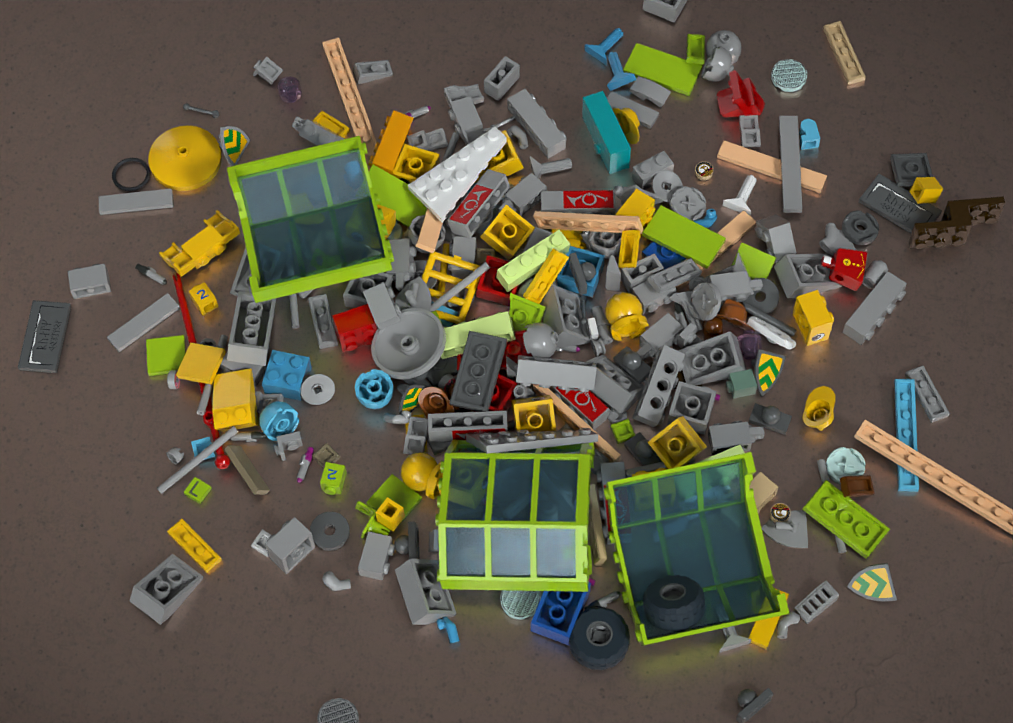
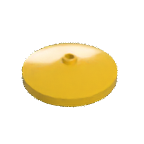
M187 125L178 126L162 133L152 144L148 156L149 167L154 178L161 185L177 191H189L204 186L215 177L222 161L221 149L216 138L203 128Z

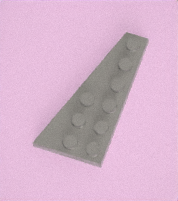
M580 428L574 431L529 432L523 429L517 430V432L466 433V441L488 454L598 442V434L591 431L590 428Z

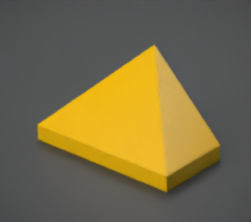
M640 230L622 231L619 268H636Z

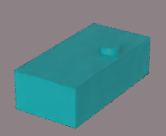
M604 91L583 97L582 118L595 143L594 149L597 154H600L608 173L612 174L630 168L631 147Z

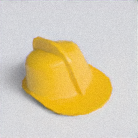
M613 108L612 110L627 141L630 144H636L639 141L638 116L630 108Z
M820 386L809 394L802 418L807 426L823 431L825 427H828L833 422L836 395L830 387Z

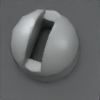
M174 447L166 453L169 460L175 465L184 457V452L180 453L181 449L178 447Z

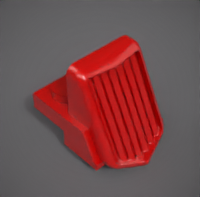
M736 70L729 72V88L717 93L720 114L726 118L739 117L740 115H761L765 102L756 91V87L751 79L748 77L742 80Z

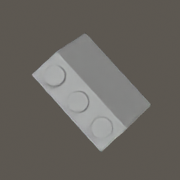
M551 285L540 305L546 307L542 317L543 323L549 325L558 334L559 342L557 346L564 348L591 342L587 324L582 325L580 323L582 319L580 295L556 285Z
M600 355L586 361L596 363L597 367L594 390L590 391L599 400L609 404L613 411L623 413L629 410L640 398L645 385L642 383L638 384L605 355Z
M409 559L395 569L412 625H428L437 622L438 619H443V617L450 618L457 615L449 590L442 589L441 583L437 581L439 560Z

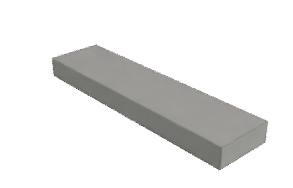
M172 188L99 196L100 215L174 207Z
M167 293L107 336V339L118 352H121L179 310L180 307Z

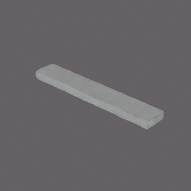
M779 116L783 213H802L798 116Z

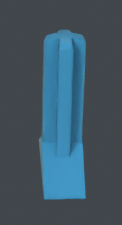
M616 28L599 45L585 44V51L607 66L605 53L624 33L620 28Z
M610 52L607 57L614 77L607 84V87L612 91L637 79L634 73H624L618 53Z

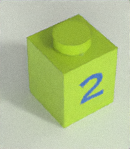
M326 462L320 482L322 491L329 495H341L347 474L345 465Z

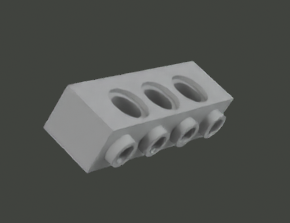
M666 345L658 349L632 417L633 419L651 427H655L663 422L665 406H668L672 399L670 395L671 390L678 383L677 374L683 369L685 364L683 360L684 353ZM664 365L670 368V374L664 371ZM657 383H661L663 385V391H660L658 389ZM651 400L657 403V409L651 406Z

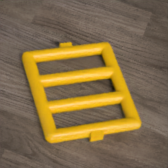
M434 251L428 257L421 278L426 284L429 277L457 285L463 279L432 270L435 260L475 271L480 265L464 261L462 257L456 255L451 257ZM481 275L465 287L468 289L465 299L454 296L447 301L462 306L459 316L436 310L440 319L455 324L465 321ZM428 288L431 297L439 299L445 294Z

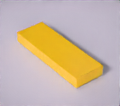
M553 248L523 297L540 304L569 257Z
M182 518L167 531L174 541L206 573L222 560Z
M779 590L781 594L785 593V597H786V601H787V599H788V597H789V594L786 593V592H783V591ZM765 598L758 615L772 612L767 598ZM780 616L756 621L749 636V639H752L751 643L767 650Z

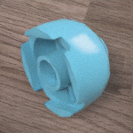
M373 369L370 370L371 372L362 373L357 378L355 392L357 399L363 406L370 409H379L391 401L394 387L388 374L382 370Z
M273 402L261 412L259 419L260 427L270 440L277 441V436L290 434L295 431L299 424L298 412L286 402Z

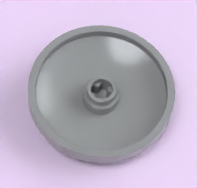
M421 308L401 310L402 314L399 315L401 318L400 322L382 330L378 328L373 337L371 345L373 360L380 370L392 378L410 379L420 376L431 369L442 356L446 344L445 329L436 315Z

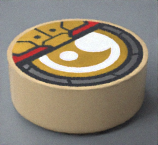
M700 162L696 165L695 176L698 179L708 180L712 177L713 166L709 162Z
M777 503L772 506L770 518L773 522H787L789 520L790 509L787 505Z

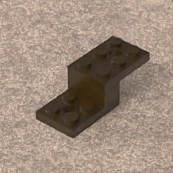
M1004 196L948 201L941 221L914 224L909 239L910 249L940 248L947 245L960 246L965 244L972 225L998 222L1005 205Z

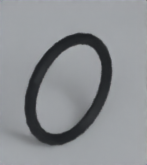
M126 158L120 161L112 171L114 184L125 191H135L142 188L150 178L149 166L139 158ZM130 161L141 163L147 173L145 180L135 187H124L117 182L116 171L122 164Z

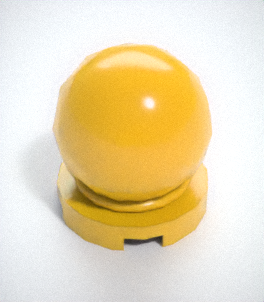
M621 292L614 294L606 304L605 316L612 325L610 332L614 340L622 341L621 338L629 337L630 340L634 339L646 331V326L649 327L646 317L642 316V304L631 293Z
M422 452L409 455L401 466V477L404 484L415 491L426 490L427 497L433 500L437 499L440 495L437 483L443 475L440 470L441 461L437 464L435 458Z

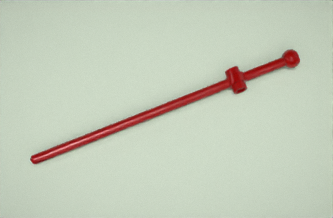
M176 273L177 279L175 274H173V280L189 345L190 342L197 344L181 278ZM199 382L202 394L205 387V383ZM209 397L203 421L210 428L214 442L220 437L219 430L214 428L213 406ZM220 446L216 450L215 465L219 469H226L230 465V459L224 454L223 446Z

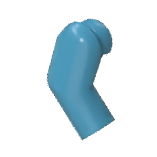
M708 209L703 219L693 220V222L705 228L711 227L717 219L716 210Z
M448 617L437 620L438 629L446 628L450 643L460 641L456 625Z

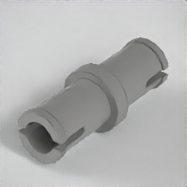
M595 306L590 311L593 318L595 317L599 336L604 345L613 342L609 330L610 324L605 318L602 306Z

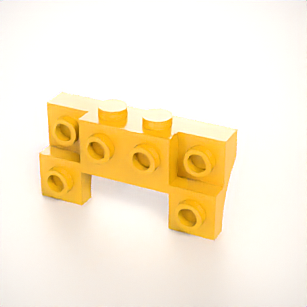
M217 210L216 214L211 218L203 220L207 227L181 245L182 249L173 242L170 248L163 253L159 252V255L182 277L194 267L199 269L207 265L216 255L222 254L227 248L226 244L240 234L239 227Z

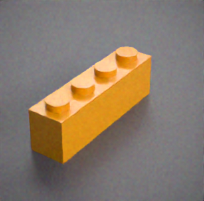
M393 110L391 117L387 116L384 123L386 130H381L378 138L381 142H376L373 150L376 154L375 156L371 155L368 166L372 167L374 164L392 175L414 119L413 117Z

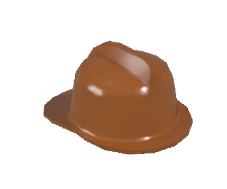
M726 299L716 317L726 320L745 331L755 332L751 326L746 324L747 312L745 307L739 302Z
M430 386L420 392L418 402L427 419L428 414L455 413L453 406L450 405L448 393L442 388Z

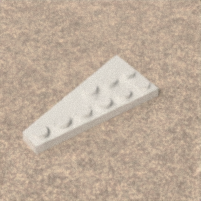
M493 127L408 185L409 191L443 223L448 212L455 208V203L466 194L478 179L479 173L486 169L491 158L495 157L507 142L506 136L496 127Z

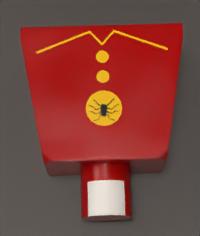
M839 248L833 257L823 255L821 266L830 268V280L857 291L863 283L868 252Z

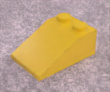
M506 130L502 131V133L506 136L507 142L498 154L491 158L486 169L479 173V177L474 183L479 181L487 169L509 176L524 168Z
M251 368L216 374L213 386L212 407L214 428L216 430L225 432L233 426L236 429L259 426Z

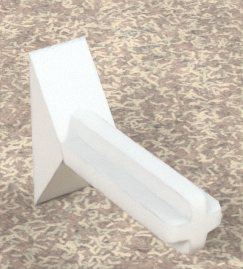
M748 175L737 197L723 200L722 206L739 213L744 210L751 216V210L747 206L746 201L757 179L753 175Z

